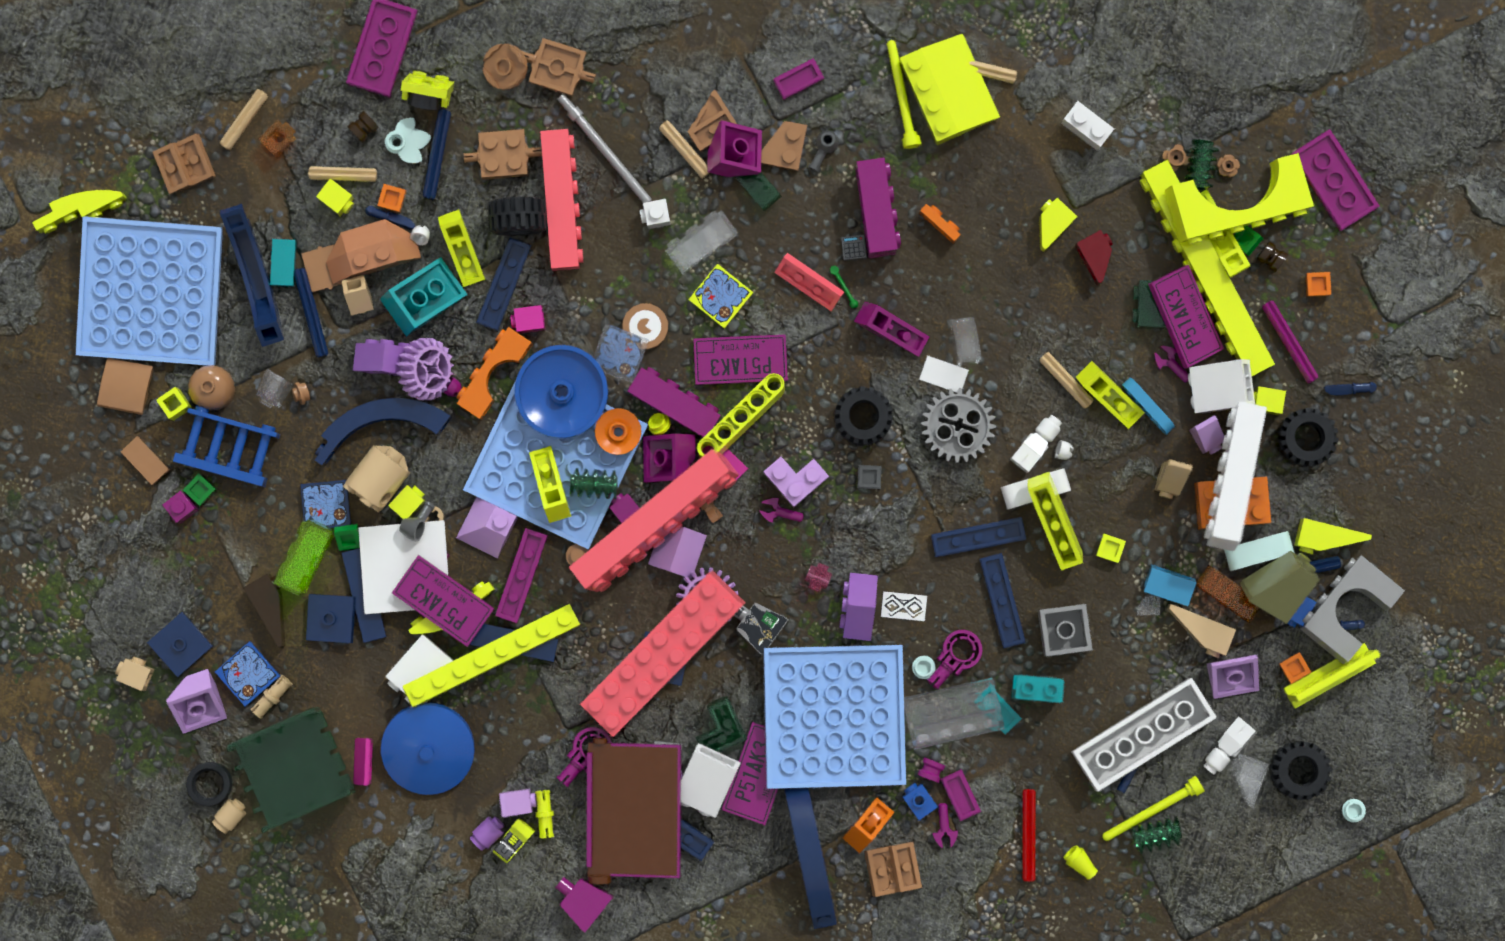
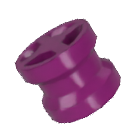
M924 757L922 761L924 765L917 775L939 783V775L944 770L945 765Z

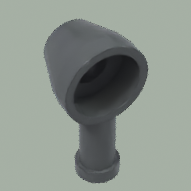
M823 131L817 136L816 146L818 151L812 163L809 164V169L818 172L826 154H831L837 150L839 138L832 131ZM825 137H830L832 139V142L830 144H826L823 141V139Z
M424 502L417 518H404L402 520L400 532L410 540L419 541L425 529V521L435 506L431 502Z

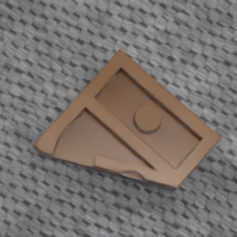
M716 90L712 91L695 122H693L688 130V134L699 152L710 146L721 120L737 124Z
M784 121L762 149L761 164L798 171L807 125Z

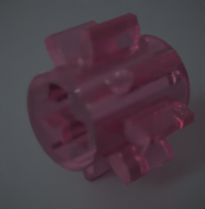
M818 563L817 567L810 566L805 581L810 583L808 588L819 592L820 587L826 590L832 573L827 572L829 566Z

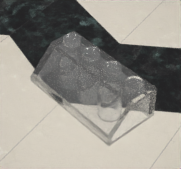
M993 678L904 697V710L914 750L1005 729ZM990 687L991 692L983 698L982 694Z

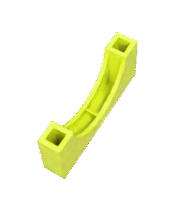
M1299 153L1281 157L1269 163L1271 180L1268 190L1262 200L1249 209L1226 210L1211 204L1200 194L1194 180L1175 184L1165 189L1180 243L1188 241L1189 245L1201 242V237L1209 236L1210 239L1223 236V232L1228 230L1233 234L1245 230L1244 226L1251 225L1252 228H1257L1265 225L1267 220L1272 219L1273 223L1286 220V216L1293 214L1294 218L1307 214L1306 210L1314 205Z

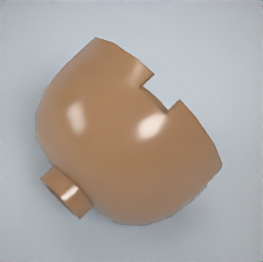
M210 365L203 366L193 373L188 383V391L194 404L204 407L209 411H216L227 407L233 400L235 386L230 373L222 367Z

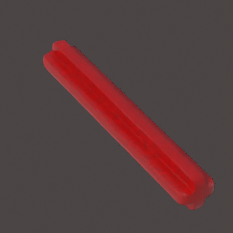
M1034 789L1023 790L1022 879L1026 882L1035 881L1036 792Z

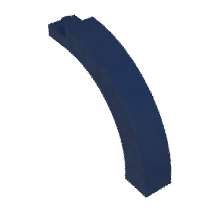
M239 204L220 210V216L231 241L244 280L253 315L254 328L261 346L283 341L284 335L272 286L270 285L257 239L243 205Z
M388 398L371 401L347 411L324 431L321 437L328 442L326 445L322 443L315 452L317 456L315 461L325 467L347 438L356 431L373 423L388 420L408 421L419 424L439 436L452 417L441 409L417 400Z
M786 788L785 794L814 929L837 925L808 788Z

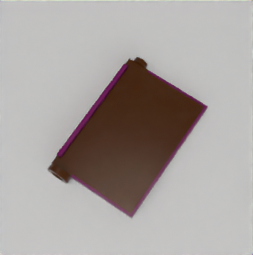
M593 738V742L588 743V883L608 884L611 883V876L681 877L680 744L607 743V738Z

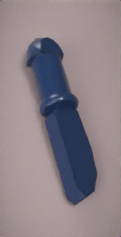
M374 206L365 208V213L370 217L386 219L397 226L413 230L415 227L414 222L403 215L390 213V211H384Z
M1373 382L1352 383V385L1338 384L1326 385L1324 389L1330 395H1347L1363 392L1372 393L1376 391L1377 385Z
M1341 620L1340 625L1345 630H1356L1364 628L1365 622L1363 620Z

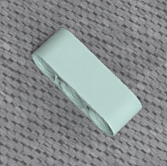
M1288 531L1239 544L1235 551L1224 549L1230 571L1279 558L1289 551L1294 553Z

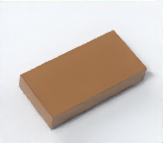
M139 436L134 438L121 451L151 485L156 484L170 470Z

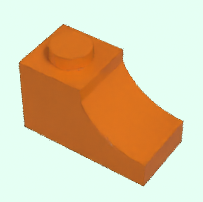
M876 797L842 839L857 852L861 853L873 841L894 812Z

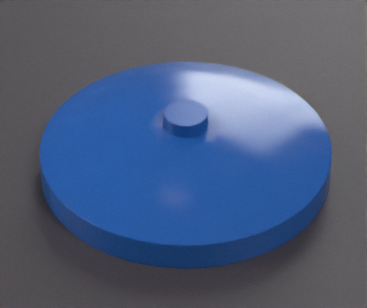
M554 345L539 350L523 364L516 379L515 400L521 416L534 430L549 437L570 438L586 432L597 423L607 404L608 385L602 368L590 354L573 346Z
M422 703L414 708L409 706L398 712L388 723L381 741V757L390 777L404 789L424 795L443 793L458 785L469 772L475 752L473 734L466 721L451 708L437 703Z

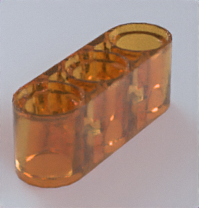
M1210 565L1206 567L1196 582L1197 587L1248 623L1252 621L1260 609L1248 600L1242 587Z

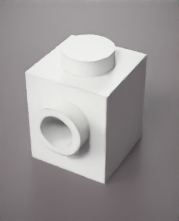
M666 199L643 203L644 209L640 210L642 223H647L648 229L671 225Z

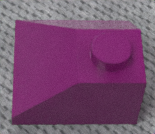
M721 120L708 150L707 172L725 177L761 173L762 130Z
M665 434L643 436L645 483L674 481L688 469L695 459V435Z

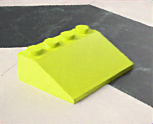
M963 34L923 47L900 57V64L936 145L1000 118L982 75L976 72L979 69L969 64L975 60Z

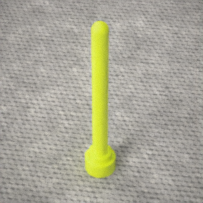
M889 40L887 48L905 130L904 138L902 139L903 148H916L922 145L920 135H917L913 128L895 41Z
M1196 776L1188 779V783L1185 784L1184 788L1104 832L1102 835L1103 839L1109 841L1189 795L1192 797L1204 793L1205 791Z

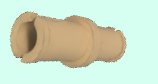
M281 675L269 690L266 689L263 692L264 695L251 708V711L262 719L274 704L277 705L280 702L279 698L293 684L287 677Z

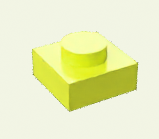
M1103 534L1096 556L1119 563L1126 541Z

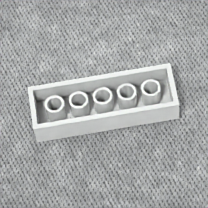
M1239 401L1236 408L1232 407L1231 413L1228 414L1226 427H1230V430H1227L1222 443V449H1225V452H1223L1218 463L1217 471H1220L1221 475H1218L1213 488V493L1217 495L1214 497L1209 508L1208 515L1212 516V520H1209L1204 533V538L1208 539L1206 546L1235 551L1241 541L1267 407Z
M1188 678L1072 750L1071 753L1094 790L1098 792L1217 717L1194 680Z

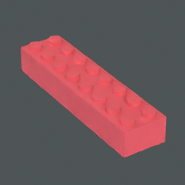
M711 449L569 567L585 589L595 592L605 591L611 586L612 583L610 581L616 576L621 577L629 571L628 567L633 562L638 563L647 556L646 552L649 549L660 546L665 541L664 537L670 532L672 534L677 532L683 526V521L688 517L689 519L695 517L701 511L700 507L705 503L710 504L718 498L717 493L723 488L728 489L733 486L739 474L722 453Z
M712 570L580 705L614 737L746 602Z

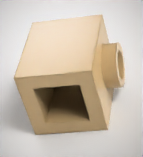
M364 275L342 280L344 296L351 315L373 310L371 293Z
M133 656L132 660L125 659L124 662L121 661L115 673L118 675L116 680L140 691H146L155 669L145 666L146 661Z

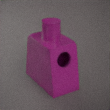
M563 877L555 887L566 896L560 903V906L583 932L588 930L614 897L594 884L588 883L583 878H580L576 885H573Z

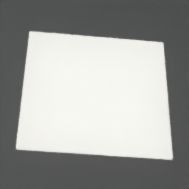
M444 520L425 522L423 535L417 542L408 539L400 532V524L359 527L365 614L415 610L393 595L392 591L418 555L448 575Z

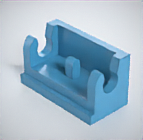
M1151 564L1144 584V592L1188 606L1196 580L1195 578Z

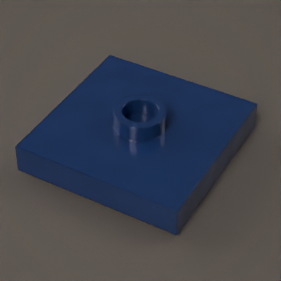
M309 594L306 640L353 643L356 597Z
M184 612L176 616L147 642L177 677H180L214 647Z

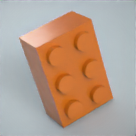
M1255 477L1252 480L1244 526L1271 523L1267 477ZM1215 481L1194 483L1198 530L1206 529L1209 520H1212V516L1208 514L1210 504L1217 495L1213 493Z

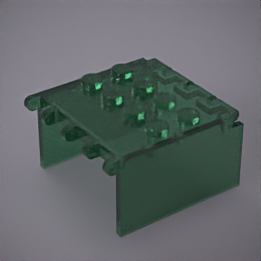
M313 707L230 743L226 747L228 752L237 750L242 764L234 768L236 771L244 768L251 785L243 788L245 793L250 790L255 792L260 807L253 809L254 814L263 811L268 825L261 828L262 833L356 793L349 773L343 776L339 775V772L345 770L346 766L340 752L333 755L330 753L331 750L337 748L331 731L323 734L321 732V729L328 727V724L320 707Z

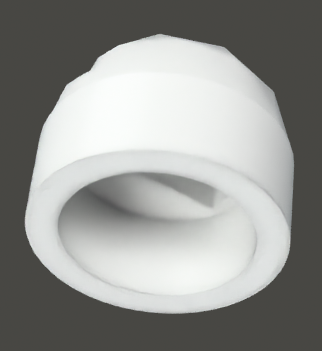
M418 225L412 230L410 239L417 245H425L428 243L430 232L426 226L421 227Z
M1060 440L1055 449V458L1061 460L1070 459L1073 455L1071 452L1074 450L1072 445Z

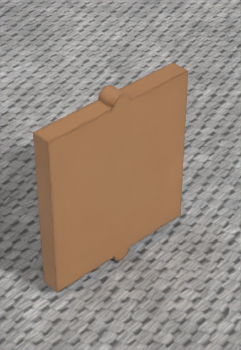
M334 245L323 248L319 246L316 250L302 253L312 293L328 288L332 290L333 287L342 285V282L332 283L326 263Z

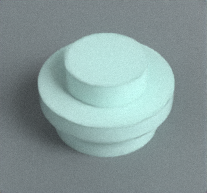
M920 656L914 660L912 671L916 677L927 679L935 672V663L928 656Z
M1349 799L1342 806V814L1350 822H1358L1365 816L1366 809L1360 800Z

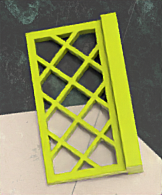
M1362 643V646L1349 662L1342 664L1337 659H1334L1296 682L1287 685L1283 690L1292 706L1296 709L1376 664L1375 659L1380 657L1378 650H1368L1366 644Z

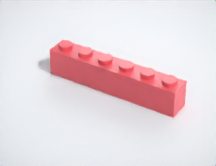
M568 129L540 131L552 271L580 269L579 263H584L583 249H578V240H582L581 226H576V217H580L579 203H575L574 194H578L577 180L573 181L572 172L576 171V159L571 158V149H575L574 135H569Z

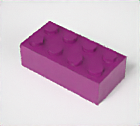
M884 158L857 161L855 169L868 259L896 255L897 249L901 245L900 233L895 232L894 226H897L898 219L896 209L891 207V203L894 200L893 186H888V180L891 177L890 164H885Z

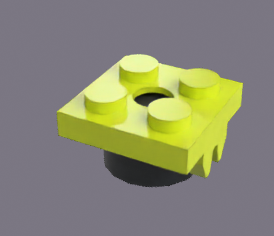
M413 71L412 74L409 73L402 81V99L408 100L409 105L421 109L440 110L442 107L447 108L454 88V82L449 81V78L446 76L437 75L435 78L427 77L424 72Z

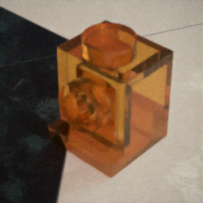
M277 120L258 139L278 159L281 156L280 154L296 139L293 135L295 130L287 122L282 124ZM278 135L284 136L282 142L276 141Z

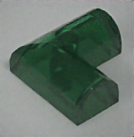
M727 696L718 698L707 705L716 728L697 736L696 740L699 744L714 751L722 752L748 739Z

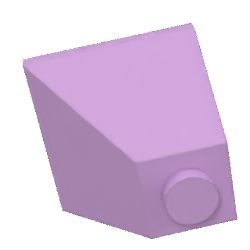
M476 497L456 538L498 559L518 517Z
M208 669L186 676L167 699V704L183 734L227 718L217 686Z

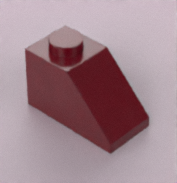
M1101 230L1075 244V248L1097 286L1104 280L1112 252L1110 246L1113 245L1108 234H1103Z

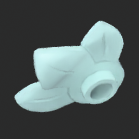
M405 118L397 123L395 131L390 132L386 136L385 146L389 152L399 154L404 162L419 163L422 161V155L419 150L429 143L431 136L425 131L415 129L414 118ZM400 139L401 144L397 147L393 146V140Z

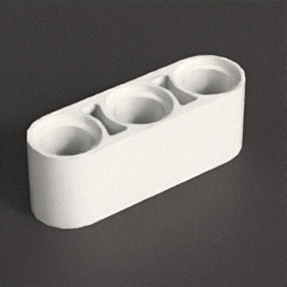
M1065 468L1050 472L1058 494L1071 491ZM1028 479L1001 487L1007 510L1033 502L1028 492Z

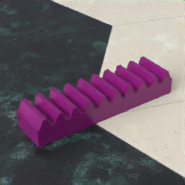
M525 528L495 616L515 623L519 622L548 535Z

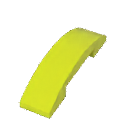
M1207 189L1200 193L1208 202L1216 206ZM1230 230L1223 232L1221 237L1210 239L1230 278L1251 267Z

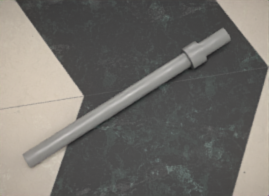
M562 94L557 100L568 112V117L580 126L643 203L650 202L652 200L582 116L584 113L578 106L575 107L568 97Z

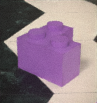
M366 339L365 343H356L353 371L401 377V375L396 374L400 371L397 363L402 360L399 354L405 353L403 347L409 346V343H398L397 346L394 345V341L380 339V341Z
M850 573L849 582H844L843 595L847 596V598H843L842 612H846V614H841L839 627L844 628L843 638L871 641L876 607L877 575Z

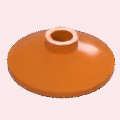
M621 408L611 409L602 414L597 421L595 437L600 447L606 452L614 455L626 454L632 451L639 443L641 425L637 417L630 411ZM616 428L623 430V434L619 437L614 435Z

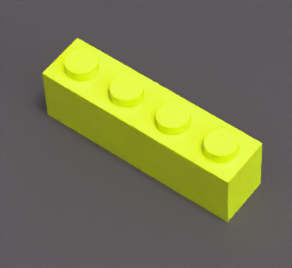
M1050 472L1028 479V492L1060 569L1064 570L1083 563L1082 549Z

